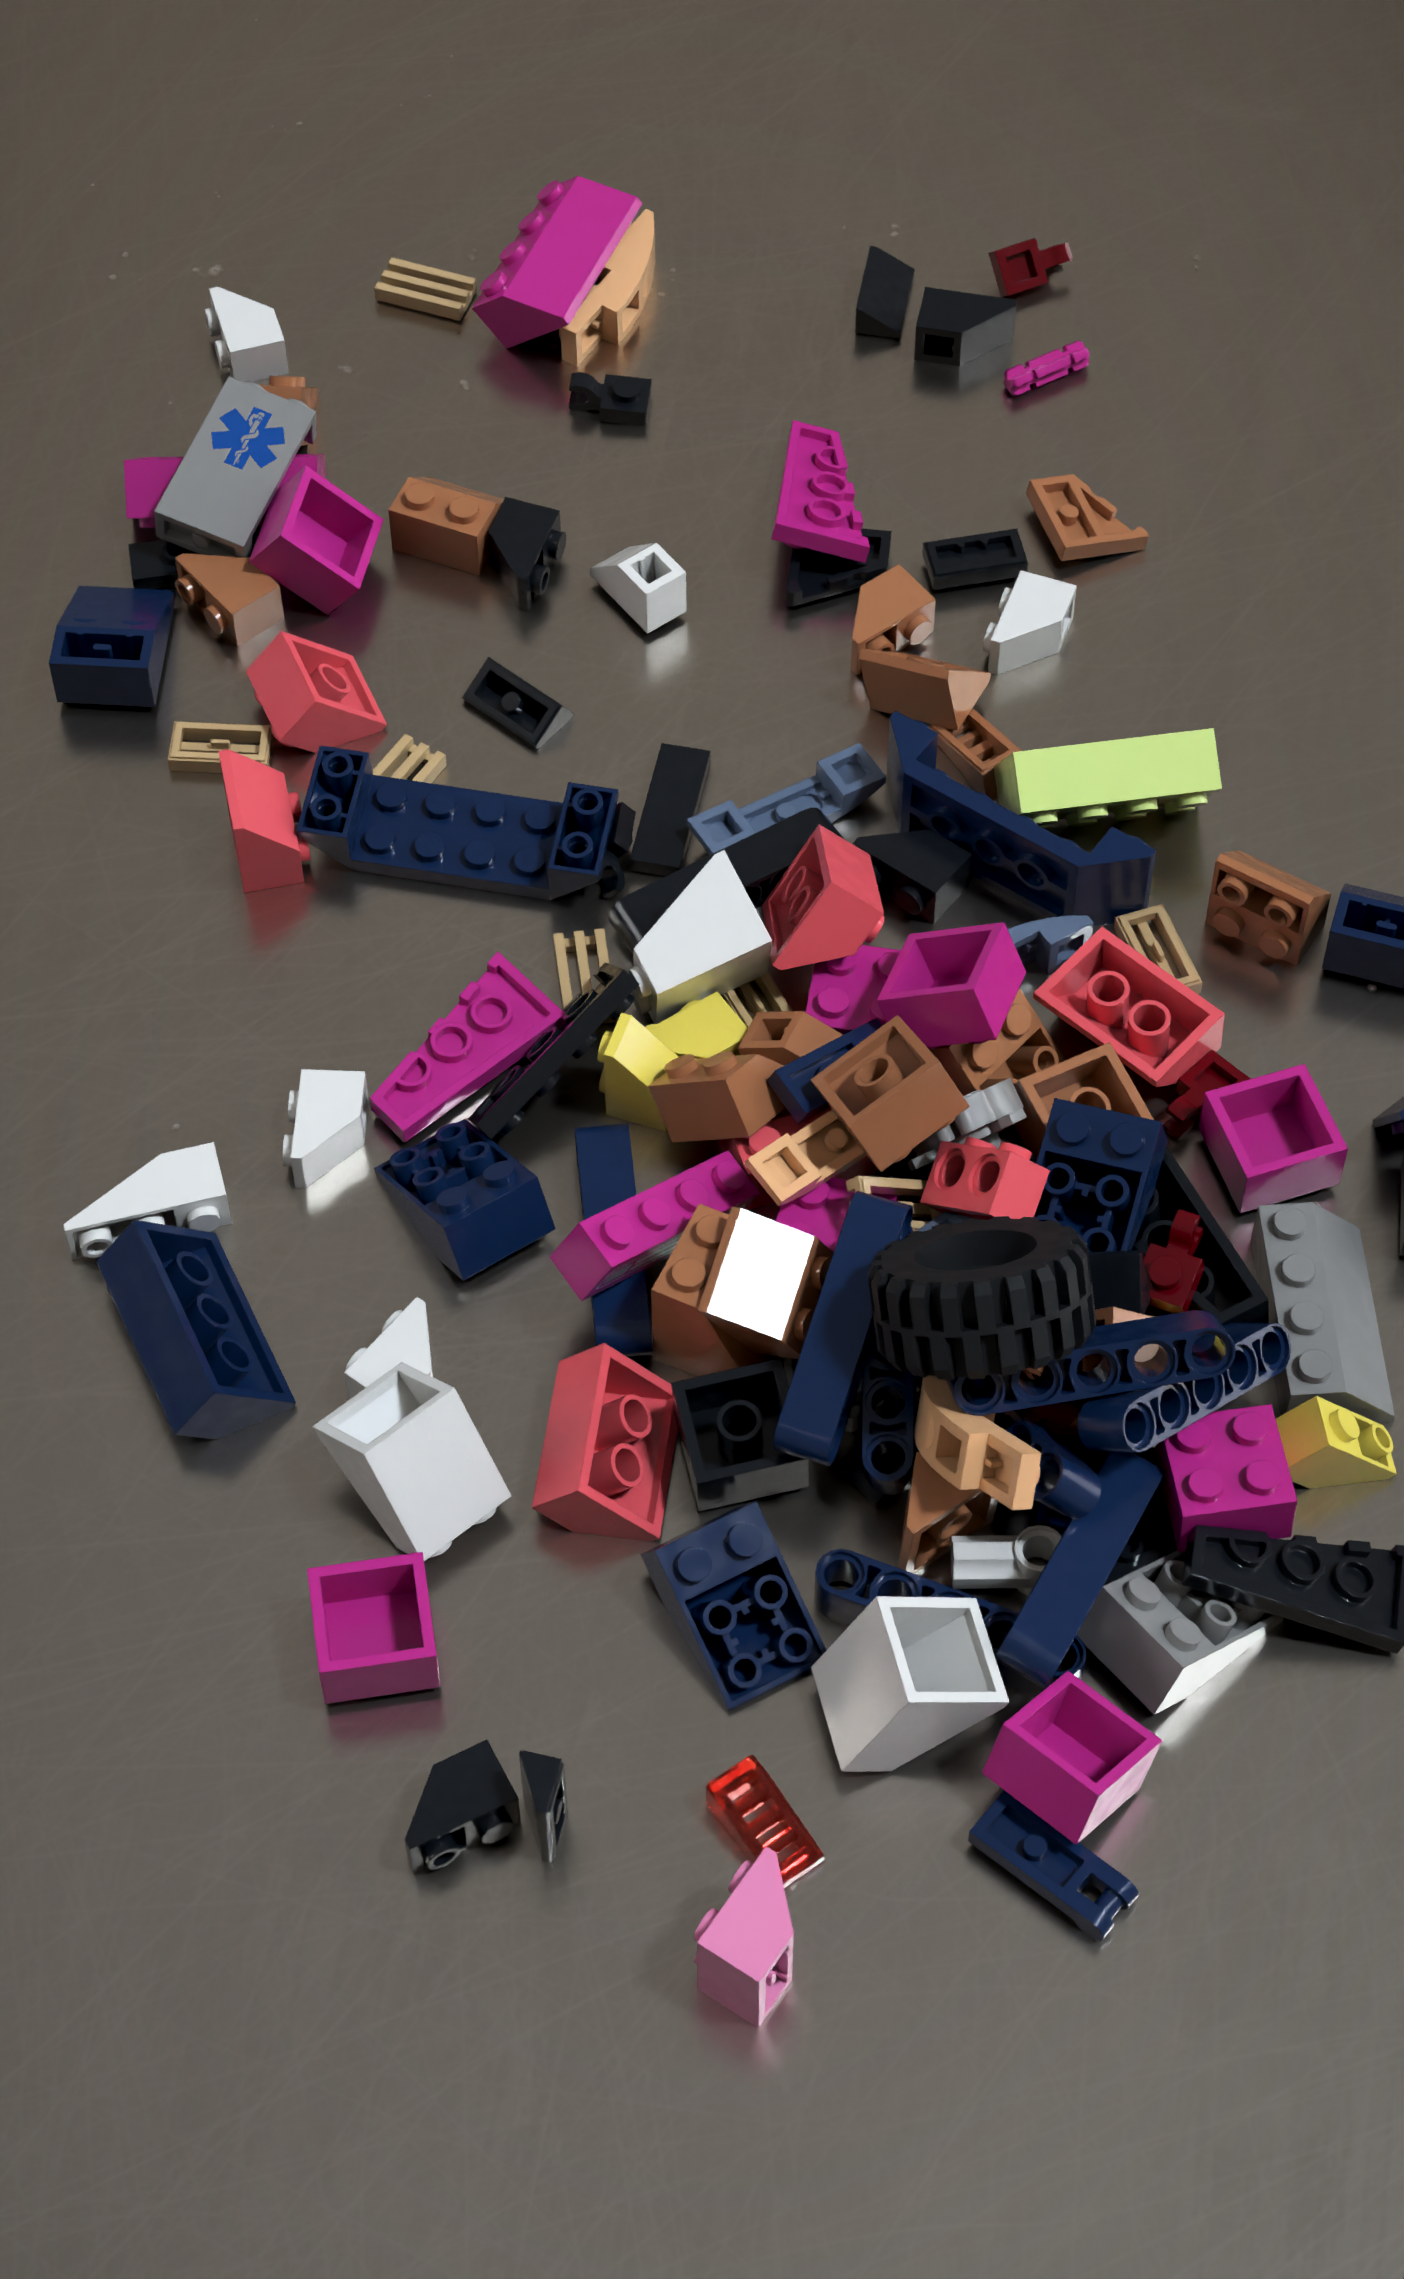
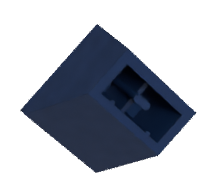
M1345 883L1339 896L1329 932L1322 969L1404 988V897Z

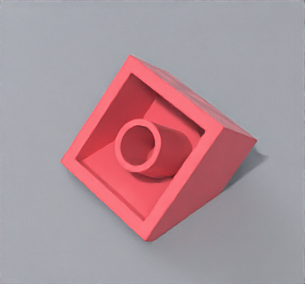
M280 631L246 670L255 690L254 696L263 707L271 723L272 734L281 744L287 747H298L318 753L320 745L336 747L381 732L387 726L353 655Z
M229 749L218 751L244 893L304 883L301 862L311 861L308 842L298 837L294 823L299 822L302 812L298 792L288 793L283 772Z

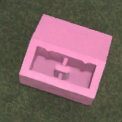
M767 1846L754 1863L746 1860L739 1867L729 1885L728 1891L732 1893L720 1911L711 1908L706 1913L694 1934V1940L697 1941V1954L694 1963L697 1964L698 1990L757 2028L760 2027L792 1981L793 1927L777 1853Z

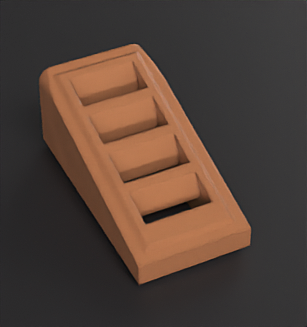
M973 708L959 730L934 724L928 726L931 730L938 733V746L977 792L986 794L992 800L997 799L994 766L1012 752L1022 750ZM970 728L972 729V731L968 732L967 734L957 739L955 738V736L963 733L964 731Z

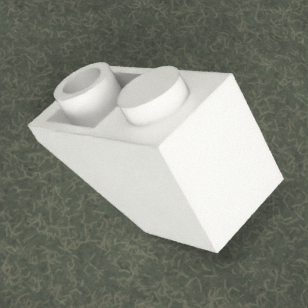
M220 287L209 288L212 308L204 309V315L210 337L217 335L219 337V340L214 341L220 368L229 367L232 378L242 382L267 379L269 375L289 374L285 340L274 308Z
M658 543L630 546L590 568V575L647 634L687 611L686 572Z
M1021 570L1013 589L1006 587L1003 591L998 608V616H1001L998 624L990 622L985 634L983 651L989 652L988 672L999 675L1059 653L1073 620L1077 585Z
M301 1069L299 1090H290L288 1100L289 1122H295L293 1134H285L283 1140V1165L292 1167L295 1188H307L364 1146L369 1107L365 1071Z
M416 1297L404 1311L397 1310L386 1321L382 1334L368 1348H360L354 1353L344 1372L348 1400L401 1362L433 1377L426 1303Z

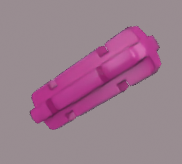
M1074 341L1063 346L1062 352L1060 349H1055L1026 361V367L1024 368L1022 364L1009 368L1004 372V386L1011 395L1018 396L1030 391V385L1033 388H1037L1068 375V369H1070V372L1078 371L1088 366L1089 350L1085 348L1082 341Z

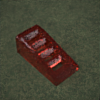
M754 1755L746 1757L706 1786V1804L752 1863L757 1860L766 1846L776 1853H779L793 1842L798 1846L800 1850L779 1863L784 1888L824 1861L825 1855L773 1779ZM752 1788V1791L735 1803L732 1802V1800ZM764 1804L768 1808V1811L747 1824L744 1820L745 1816ZM778 1824L783 1827V1831L762 1845L757 1839Z

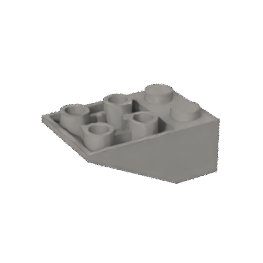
M1177 1550L1103 1586L1077 1633V1636L1092 1653L1154 1715L1189 1697L1284 1619V1617L1182 1585L1186 1551L1178 1552Z

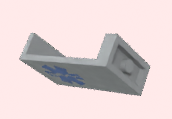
M228 376L154 511L156 537L202 555L250 558L253 551L252 536L302 442L305 441L313 445L317 438L316 411L310 409L305 403L297 399H285L265 391L264 388L254 382H242Z

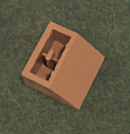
M1240 850L1220 853L1215 862L1205 923L1216 928L1225 936L1235 937L1262 950L1272 958L1282 959L1297 967L1325 925L1331 893Z
M1020 988L996 1040H989L981 1044L962 1043L929 1049L940 1061L963 1096L978 1089L980 1091L1008 1078H1011L1015 1087L1019 1079L1065 1061L1062 1053Z

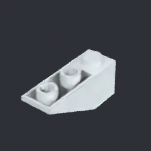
M214 1142L158 1155L64 1223L72 1260L83 1257H101L133 1220L211 1232L220 1226L232 1224Z

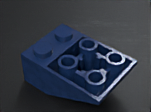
M79 586L56 626L49 660L57 702L155 707L176 591Z
M1054 1098L1036 1163L1050 1170L1034 1217L1038 1218L1039 1221L1053 1220L1060 1222L1063 1227L1070 1226L1087 1244L1088 1252L1131 1251L1153 1196L1168 1142L1162 1122Z
M466 1119L441 1127L434 1136L414 1147L404 1148L395 1152L390 1157V1160L374 1168L377 1177L438 1259L463 1281L556 1229L538 1177Z
M757 1501L740 1505L640 1554L665 1608L727 1710L810 1670L813 1664L825 1653V1645Z

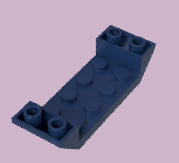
M897 711L890 716L886 782L899 833L929 829L972 854L970 875L1049 918L1088 915L1094 922L1093 926L1114 924V919L1117 916L1148 908L1156 849L1148 846L1142 839L1136 836H1129L1111 827L1095 848L1088 853L1075 842L1060 838L1038 826L1029 817L1018 815L995 803L986 794L975 792L954 781L945 772L936 769L938 733L931 730L923 722L912 720Z
M320 745L296 832L298 837L354 871L553 900L599 881L619 791L618 789L568 782L564 802L560 803L373 775L370 754L368 752Z

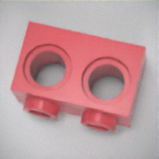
M966 1137L964 1144L941 1141L920 1203L941 1213L946 1211L975 1219L978 1218L979 1220L1009 1216L1010 1219L1034 1217L1050 1170L1030 1161L1032 1152L1015 1144L1001 1142L999 1149H997L993 1144L973 1137Z

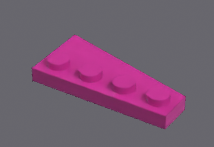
M795 420L792 421L771 539L783 542L792 548H808L866 563L870 544L868 537L862 536L863 519L861 512L855 510L854 507L855 490L853 483L847 481L848 465L838 431Z
M497 951L487 963V971L476 983L473 981L469 983L459 995V1003L445 1019L440 1017L428 1030V1038L416 1052L410 1051L369 1098L371 1111L404 1143L526 1056L530 1047L543 1033L548 1032L553 1027H557L560 1030L566 1023L563 1019L565 1013Z

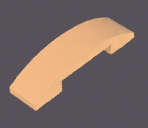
M830 1110L792 1136L786 1133L749 1157L744 1164L775 1203L781 1206L832 1179L865 1157L866 1153L861 1149L834 1111Z

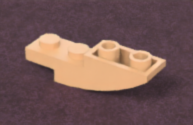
M645 209L629 225L598 276L597 285L592 286L570 324L559 329L563 361L578 367L602 339L618 346L637 321L648 299L654 277V212Z
M931 1375L923 1378L914 1429L915 1444L922 1457L937 1473L959 1490L981 1489L1011 1510L1032 1509L1036 1484L1040 1478L1041 1452L994 1423L995 1414L971 1415L964 1412L957 1405L946 1380L938 1379L937 1376Z

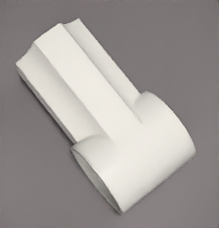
M1042 1525L1030 1526L1021 1531L1019 1535L951 1536L950 1565L952 1587L954 1589L1017 1588L1020 1592L1029 1596L1045 1565H1033L1027 1559L1040 1557L1048 1561L1062 1536L1056 1530Z

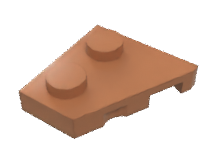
M1074 474L1032 479L1029 481L1026 495L1061 561L1145 550L1149 538L1147 531L1141 526L1132 531L1115 518L1118 509L1105 498L1095 495L1090 487Z

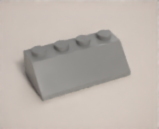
M1313 1202L1258 1205L1251 1236L1259 1286L1269 1299V1323L1282 1325L1289 1335L1291 1344L1290 1360L1286 1368L1274 1376L1280 1416L1309 1399L1318 1396L1377 1423L1394 1422L1395 1414L1360 1228Z

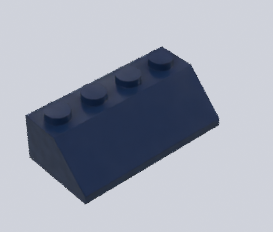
M133 1220L96 1261L107 1284V1290L113 1297L126 1326V1332L133 1341L146 1370V1376L153 1385L165 1412L166 1420L172 1427L175 1435L219 1439L284 1413L296 1404L216 1233Z

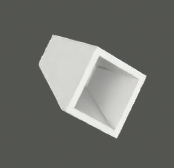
M725 850L714 854L634 948L633 968L628 971L639 985L631 994L635 997L634 1004L639 1013L649 1012L654 1024H658L678 1013L683 1006L693 1000H702L716 991L722 995L768 973L772 939Z
M403 1362L312 1426L318 1438L396 1548L407 1554L423 1552L424 1561L444 1553L451 1546L452 1540L472 1525L488 1520L493 1516L496 1508L512 1496L456 1389Z
M876 1596L811 1667L841 1772L893 1771L1000 1711L1009 1703L976 1598Z

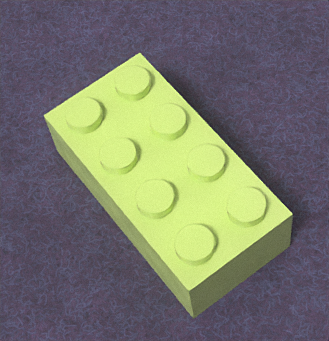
M1214 728L1012 752L994 766L999 805L1018 815L1029 817L1044 829L1048 828V824L1057 823L1059 819H1066L1067 827L1097 823L1098 818L1107 817L1108 813H1115L1116 821L1133 820L1146 817L1147 812L1156 811L1158 807L1165 808V815L1192 812L1196 810V806L1208 804L1207 797L1222 789Z

